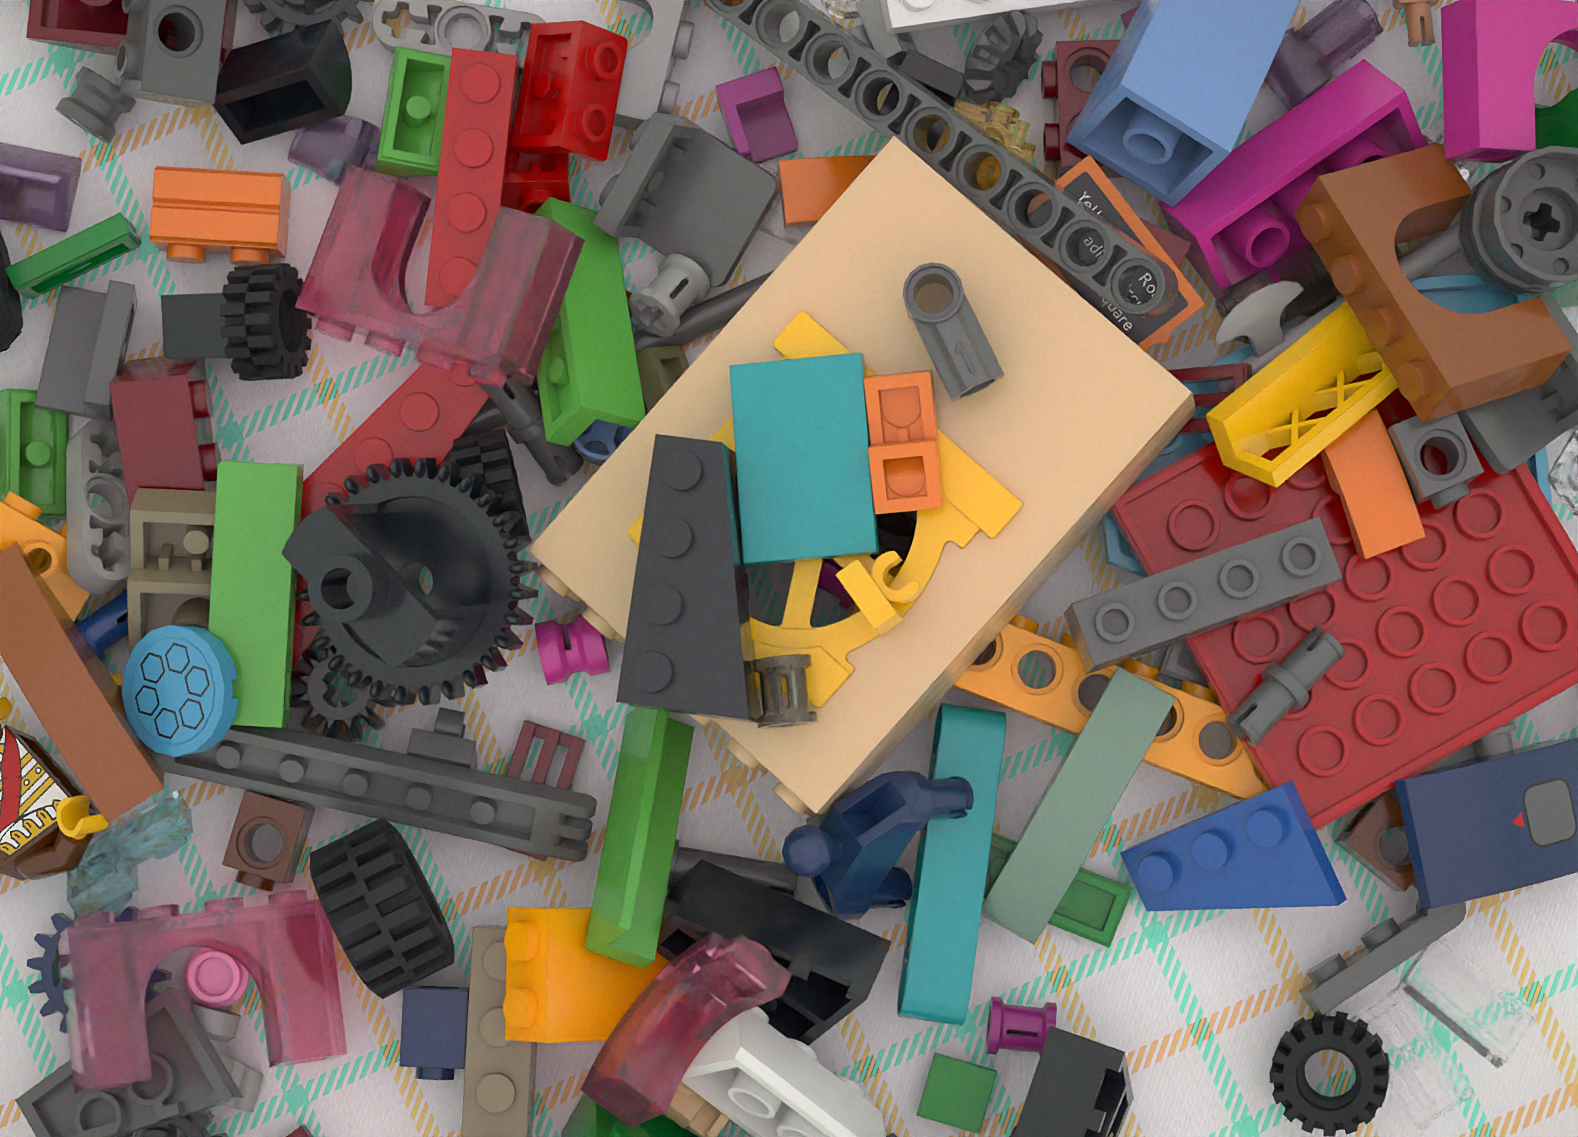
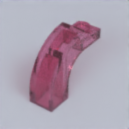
M715 931L708 934L676 957L638 996L604 1043L580 1090L629 1128L666 1113L684 1074L708 1040L735 1016L782 996L792 974L772 959L771 954L765 947L747 939L744 935L726 941Z

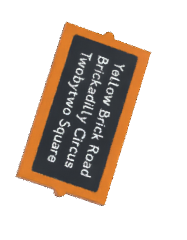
M1089 154L1055 182L1160 258L1175 272L1178 280V296L1173 306L1165 313L1156 317H1142L1123 312L1019 235L1017 236L1033 256L1146 352L1157 342L1161 344L1168 343L1170 340L1169 333L1206 304ZM1046 193L1037 195L1031 200L1027 209V217L1034 228L1043 226L1050 219L1052 203ZM1098 231L1087 233L1078 245V255L1085 266L1095 264L1104 252V241ZM1145 268L1138 271L1132 277L1129 291L1132 299L1137 304H1144L1154 296L1157 288L1155 275L1150 269Z

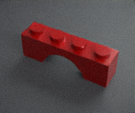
M452 47L424 301L426 306L493 313L500 256V224L504 180L516 111L521 60L517 55Z

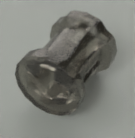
M780 655L751 661L752 671L758 673L760 678L763 714L757 717V727L759 729L786 728L818 723L817 712L810 710L806 669L812 666V655ZM781 677L786 679L788 706L783 704Z

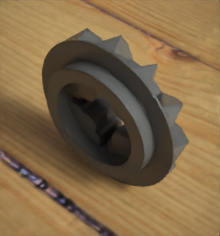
M1010 10L1000 15L981 31L968 53L963 77L965 93L971 100L980 105L986 104L995 107L1002 102L1004 97L1012 98L1016 94L1019 83L1023 79H1029L1028 71L1031 65L1039 59V55L1035 50L1041 44L1043 34L1037 29V19L1022 10Z

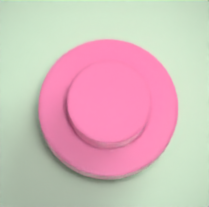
M223 943L209 944L198 949L189 958L184 972L185 985L191 997L201 1005L209 1008H223L238 1001L247 990L250 980L249 965L243 954L233 946Z

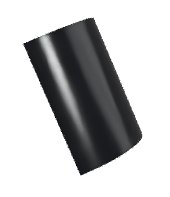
M333 19L230 50L218 74L215 104H212V106L241 145L345 114L352 92V71L345 42Z

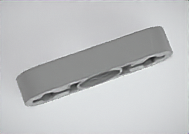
M380 0L374 8L372 15L374 32L382 46L388 51L395 53L396 46L450 57L452 46L446 40V32L449 25L456 19L471 18L480 24L482 28L481 38L469 50L486 52L491 50L493 44L492 23L494 22L501 23L499 28L501 37L510 39H521L523 31L526 29L531 30V24L547 23L543 18L533 13L455 0ZM401 9H408L414 22L431 26L430 13H440L434 25L436 44H427L429 36L426 30L415 28L406 29L404 38H395L392 27L386 24L387 19H397ZM497 42L498 53L518 56L515 46ZM519 58L521 60L520 75L523 73L525 58Z
M96 418L87 422L69 440L66 448L67 569L73 581L80 588L97 595L111 592L129 576L131 570L130 511L115 422L104 418ZM102 456L108 457L102 464ZM88 493H95L105 498L112 508L113 517L110 519L104 518L95 513L89 505ZM97 549L99 558L92 556V553ZM103 565L109 567V570L103 569Z

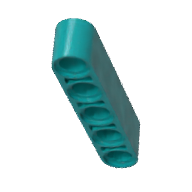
M947 703L940 704L934 730L928 779H944L953 776L963 777L970 783L973 789L974 802L971 810L965 809L968 814L966 817L960 819H929L920 831L898 991V1017L963 1026L971 993L1005 741V712Z

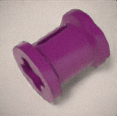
M991 996L986 1032V1054L996 1055L999 1049L1036 1052L1040 1057L1050 1026L1056 1027V1003L1046 1002L1042 1008L1004 1004L1002 997Z

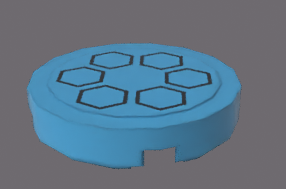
M168 625L150 631L134 646L124 667L122 698L126 718L136 736L155 753L173 757L198 754L211 750L227 735L237 714L238 697H232V680H238L235 663L223 642L205 628Z

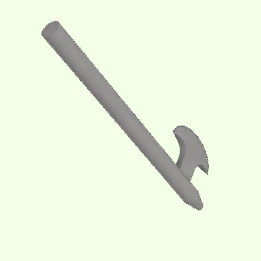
M1460 221L1398 260L1402 272L1410 283L1463 249L1459 237ZM1285 280L1269 284L1250 294L1230 311L1221 322L1215 335V347L1238 336H1248L1254 354L1241 363L1252 365V376H1254L1343 304L1346 299L1344 296L1283 335L1280 327L1281 313L1286 305L1304 289L1298 282ZM1234 380L1222 381L1217 386V392L1235 391Z

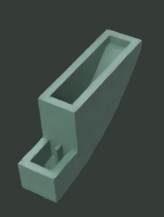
M1120 666L1116 669L1081 732L1067 749L985 897L981 915L1033 945L1035 944L1135 774L1175 702V697Z

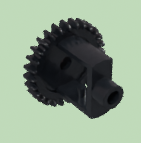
M418 457L414 464V469L410 458H393L390 462V472L385 464L368 465L366 468L368 482L361 475H349L344 479V486L350 498L341 492H329L325 496L327 505L308 515L292 532L281 554L294 567L295 573L302 575L308 581V588L295 593V598L299 601L311 602L315 610L301 620V624L303 627L322 625L325 630L313 642L312 648L315 651H321L335 647L337 651L330 660L328 669L332 672L344 671L353 665L352 673L348 678V686L353 689L363 688L372 680V687L370 689L372 699H388L393 690L395 691L394 701L400 706L414 704L417 693L419 701L423 706L440 703L441 691L448 700L465 697L464 682L472 689L482 688L488 684L483 666L492 672L504 671L508 666L498 647L509 651L521 649L523 642L510 629L511 625L525 626L531 625L534 618L518 607L519 600L538 598L539 590L520 583L521 576L538 570L537 562L518 560L517 553L532 543L531 536L510 537L508 532L521 518L519 512L507 511L497 515L496 511L505 494L501 490H490L479 497L484 476L479 473H469L460 481L461 464L444 462L437 471L436 458ZM424 566L430 570L433 578V586L428 595L424 593L419 582L420 572Z

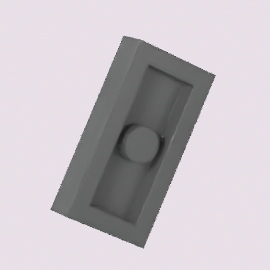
M110 280L107 294L61 285L36 396L35 408L90 419L104 418L112 421L114 412L109 383L125 363L137 308V295L134 284Z

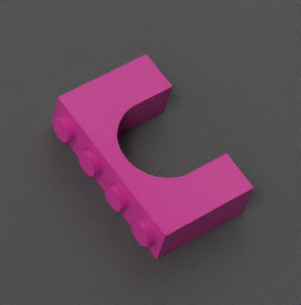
M1458 0L1442 7L1441 39L1445 160L1501 164L1535 151L1534 77L1537 63L1542 52L1550 42L1565 45L1578 52V0L1576 2L1562 0Z

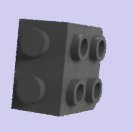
M654 112L651 118L641 123L633 134L629 146L632 152L620 174L613 176L603 188L599 197L601 208L592 223L613 237L639 238L665 257L673 253L684 255L692 259L703 269L709 279L710 286H724L729 281L780 191V182L776 176L746 156L741 155L688 118Z
M1548 289L1538 296L1549 310L1573 350L1543 385L1457 412L1461 423L1475 442L1479 452L1486 458L1492 469L1501 475L1515 469L1561 434L1578 425V333Z

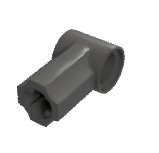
M933 262L920 265L910 272L903 288V298L907 314L915 325L951 401L969 397L1003 378L1005 374L964 293L961 279L956 272L944 264ZM940 283L948 287L953 293V300L949 307L935 314L921 310L915 303L919 290L927 284Z

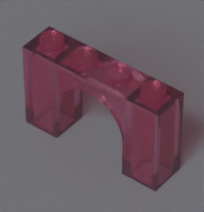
M348 165L295 308L318 319L314 328L316 331L350 343L353 334L356 333L366 336L364 345L390 356L400 358L403 349L406 348L417 352L414 358L416 361L443 372L451 373L454 363L468 367L466 376L496 388L503 389L506 379L531 386L585 240L552 219L501 206L478 268L466 289L454 301L439 310L426 314H414L406 297L405 275L409 258L432 199L399 178Z
M294 890L268 895L269 905L244 908L243 897H231L205 902V912L180 915L179 905L170 904L140 909V920L115 922L114 912H97L75 916L74 927L66 928L57 936L74 1093L136 1086L152 1080L144 1012L146 987L154 969L168 953L187 947H208L222 951L239 961L250 973L257 985L261 998L269 1068L333 1060L347 1054L332 928L320 900H308L306 890Z

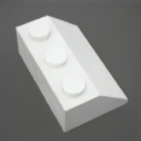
M734 1000L705 1008L669 1072L753 1137H886L883 1112L864 1098L865 1093L858 1084L848 1078L831 1073L816 1061L817 1055L809 1046L798 1040L786 1038L768 1024L769 1017L763 1010L746 1001Z

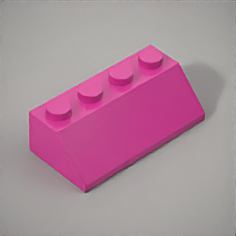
M1363 59L1232 150L1220 164L1174 207L1161 200L1158 204L1171 232L1191 242L1186 258L1228 315L1237 304L1253 292L1269 284L1285 280L1298 282L1323 264L1312 244L1302 234L1300 225L1293 215L1318 176L1426 147L1427 145L1406 91Z

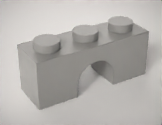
M621 0L642 7L651 16L653 24L648 36L640 44L627 49L613 126L636 131L641 123L651 118L654 112L674 115L680 84L670 80L676 58L687 60L695 27V23L685 21L690 0Z

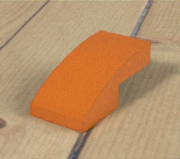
M877 155L832 156L778 161L777 170L780 182L784 228L815 225Z
M922 370L866 376L863 380L871 444L868 447L875 514L942 508L941 461L933 371Z
M1373 408L1320 452L1330 487L1340 495L1357 554L1364 559L1426 537L1394 446L1377 409Z

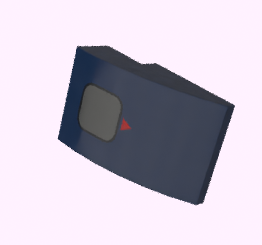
M1578 738L1538 742L1495 755L1470 758L1395 780L1421 909H1432L1495 895L1578 872Z

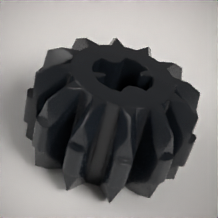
M335 647L325 650L327 656L325 660L314 650L306 648L301 655L304 661L314 669L310 675L301 671H292L291 677L292 682L299 685H307V692L292 696L290 698V706L295 709L313 706V709L303 718L301 726L305 730L311 731L326 719L323 736L338 739L344 722L347 736L353 743L363 740L361 719H364L375 730H382L385 727V722L373 709L376 704L387 708H395L397 704L394 701V697L390 695L388 699H372L370 696L371 680L363 688H351L356 695L352 703L349 704V702L339 699L337 706L334 705L331 698L335 695L336 689L331 682L337 675L348 679L350 672L352 673L353 665L344 671L332 672L328 669V664L337 651Z

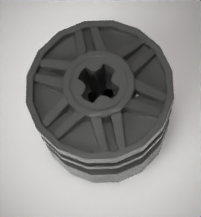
M1551 145L1526 153L1511 163L1493 170L1472 188V195L1461 210L1459 237L1467 262L1484 282L1506 294L1534 296L1543 293L1547 289L1550 291L1578 280V148ZM1529 215L1531 216L1530 225L1523 223V218ZM1532 227L1540 230L1539 236L1531 238Z

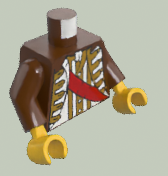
M5 697L0 698V720L7 718L12 712V704ZM0 724V873L24 881L27 879L39 880L74 871L79 866L93 838V833L106 829L108 822L91 802L92 799L89 795L83 793L35 737L8 725L1 729Z

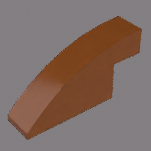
M16 541L1 550L0 655L55 746L105 820L109 823L164 789L163 770L144 743L138 739L130 723L127 721L122 690L21 546Z

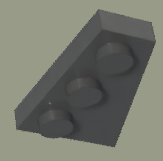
M167 988L15 1101L36 1137H118L244 1097L180 990Z

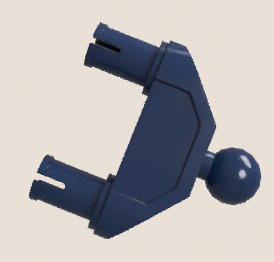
M912 770L882 773L835 803L819 827L807 824L794 828L786 836L782 848L785 865L796 875L811 877L815 890L828 913L843 921L859 919L869 909H897L905 907L907 904L904 900H910L912 896L911 879L903 868L893 866L916 832L921 831L929 819H960L966 817L968 814L965 809L971 810L973 807V789L970 783L960 776L944 779H926L919 772Z

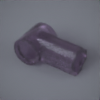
M1335 0L1300 29L1296 30L1295 27H1292L1286 31L1264 81L1288 111L1324 87L1334 77L1332 73L1349 59L1354 58L1382 34L1384 30L1378 21L1376 12L1366 0Z

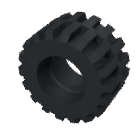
M379 818L310 853V873L321 905L346 956L369 990L384 999L454 963V943L447 923L421 868L396 827L384 818Z

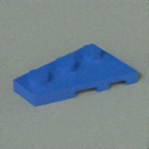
M1292 780L1120 852L1146 911L1339 906L1347 900Z

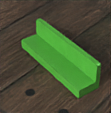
M549 197L516 234L546 441L569 447L596 419L635 429L646 416L617 237L609 235L592 223L598 211Z
M227 460L221 461L218 464L208 631L223 642L235 663L238 680H232V697H238L237 714L231 725L283 728L289 722L296 609L295 593L297 592L298 574L295 573L294 567L281 553L290 535L301 523L304 464Z
M636 707L626 716L584 949L643 969L655 961L694 727L668 718L669 711Z

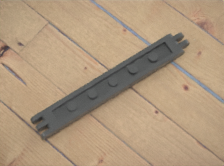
M231 725L227 735L211 750L182 757L155 753L145 745L163 772L376 819L384 818L390 822L572 862H581L586 859L588 843L585 840L590 838L593 826L589 818L595 815L597 800L588 794L284 727Z

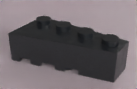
M655 434L616 702L633 707L762 724L760 700L757 698L755 678L754 640L751 638L748 600H750L748 575L745 573L743 562L735 452L722 442Z

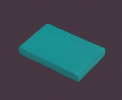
M860 352L729 365L744 564L751 566L879 554L877 517L874 509L868 447L871 444L863 380L866 377L864 355Z

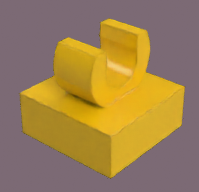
M889 551L879 556L874 562L871 572L866 565L856 559L835 574L874 630L881 635H884L904 620L893 603H909L922 590V587L915 579L901 589L894 590L887 586V572L902 561L895 551Z

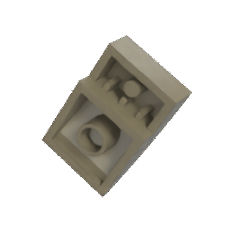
M137 488L130 507L131 570L127 579L129 657L134 646L152 630L168 625L195 626L208 630L216 492Z

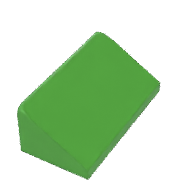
M396 46L389 76L373 176L381 178L438 176L451 63L450 56Z
M10 388L1 390L0 499L3 501L10 490L43 509L38 519H66V448L68 444L69 414L35 408L38 390Z

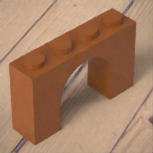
M1441 143L1318 176L1293 213L1300 225L1302 234L1312 244L1330 273L1336 289L1343 294L1364 328L1367 339L1379 352L1395 378L1401 394L1409 401L1422 423L1543 385L1573 350L1539 296L1485 313H1459L1443 308L1427 299L1413 287L1402 272L1395 254V245L1446 230L1472 195V191L1452 160H1445V149Z

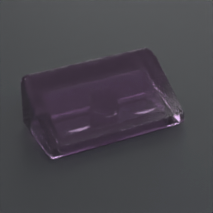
M0 142V219L66 232L69 228L82 160L78 157Z

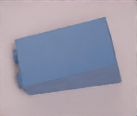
M1142 0L1074 123L1066 142L1087 155L1090 154L1098 162L1169 206L1174 207L1231 153L1300 0Z

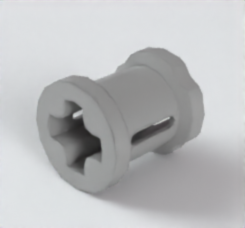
M675 253L667 255L658 266L659 274L648 287L636 289L628 299L631 315L638 325L648 333L656 334L662 338L672 336L680 326V316L691 304L701 303L710 292V282L703 269L692 259ZM683 279H687L688 281L687 285L682 286L680 284V282ZM654 305L659 308L656 312L651 311Z

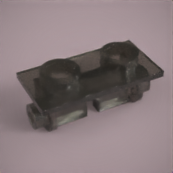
M1311 243L1273 263L1280 281L1298 282L1304 289L1283 309L1280 316L1282 332L1283 324L1300 315L1304 317L1315 315L1337 300L1336 296L1341 294L1336 289L1330 273ZM1261 269L1223 289V296L1215 300L1217 311L1223 320L1237 304L1250 294L1272 284L1267 270ZM1248 336L1234 338L1236 341L1251 345Z

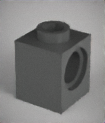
M1457 412L1422 423L1418 415L1391 426L1387 430L1415 505L1431 500L1436 510L1454 503L1471 494L1467 483L1484 472ZM1422 446L1437 447L1445 454L1448 462L1445 475L1432 474L1423 467L1420 460Z

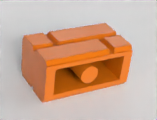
M156 166L153 181L150 242L159 250L167 251V260L179 263H204L205 253L230 254V263L238 266L268 264L269 257L285 258L287 253L291 183L283 173Z

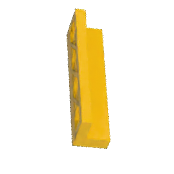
M1345 301L1206 414V418L1224 466L1277 488L1396 390L1398 385L1375 346L1367 339L1364 328L1348 302ZM1382 370L1370 380L1350 384L1359 375ZM1337 407L1326 417L1304 421L1316 411ZM1291 445L1272 461L1261 457L1269 449Z

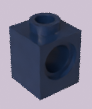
M410 985L403 989L399 1066L416 1067V1079L454 1080L455 1069H465L469 987Z

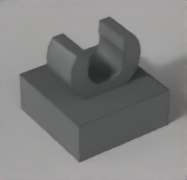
M440 707L434 732L413 728L407 755L476 770V741L464 739L466 725L463 722L465 712Z

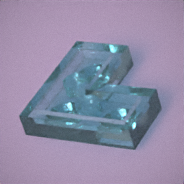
M176 790L91 840L79 866L74 871L67 872V902L81 922L96 913L106 916L125 906L133 897V892L139 889L137 865L152 856L155 859L170 856L187 842L188 835L194 833L191 809L180 792Z

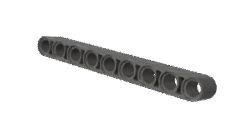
M706 0L715 12L887 139L891 140L893 136L899 139L960 193L1119 310L1131 315L1156 317L1165 313L1173 306L1178 296V280L1175 272L1164 261L807 0H745L737 6L733 5L732 0ZM796 11L800 19L798 32L791 40L783 42L779 34L782 19L788 13ZM845 47L849 54V65L840 77L833 79L828 70V61L837 49ZM895 83L899 90V102L891 113L883 116L877 106L879 93L886 85ZM944 119L950 129V138L942 150L933 153L927 144V133L935 122ZM995 156L1001 166V176L992 188L983 190L977 181V170L986 158ZM1046 193L1052 203L1051 217L1043 226L1034 228L1027 217L1028 206L1034 197ZM1098 231L1104 241V252L1095 264L1085 266L1078 255V245L1087 233ZM1148 268L1155 275L1157 288L1154 296L1148 302L1139 305L1131 297L1129 291L1130 282L1138 271Z

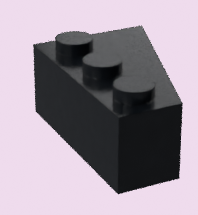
M701 859L670 888L665 898L656 952L727 1002L741 1000L759 1007L769 1017L768 1024L786 1038L798 1040L809 1046L867 1000L892 941Z
M1050 1026L1018 1124L1013 1128L1009 1137H1118L1134 1099L1125 1052Z

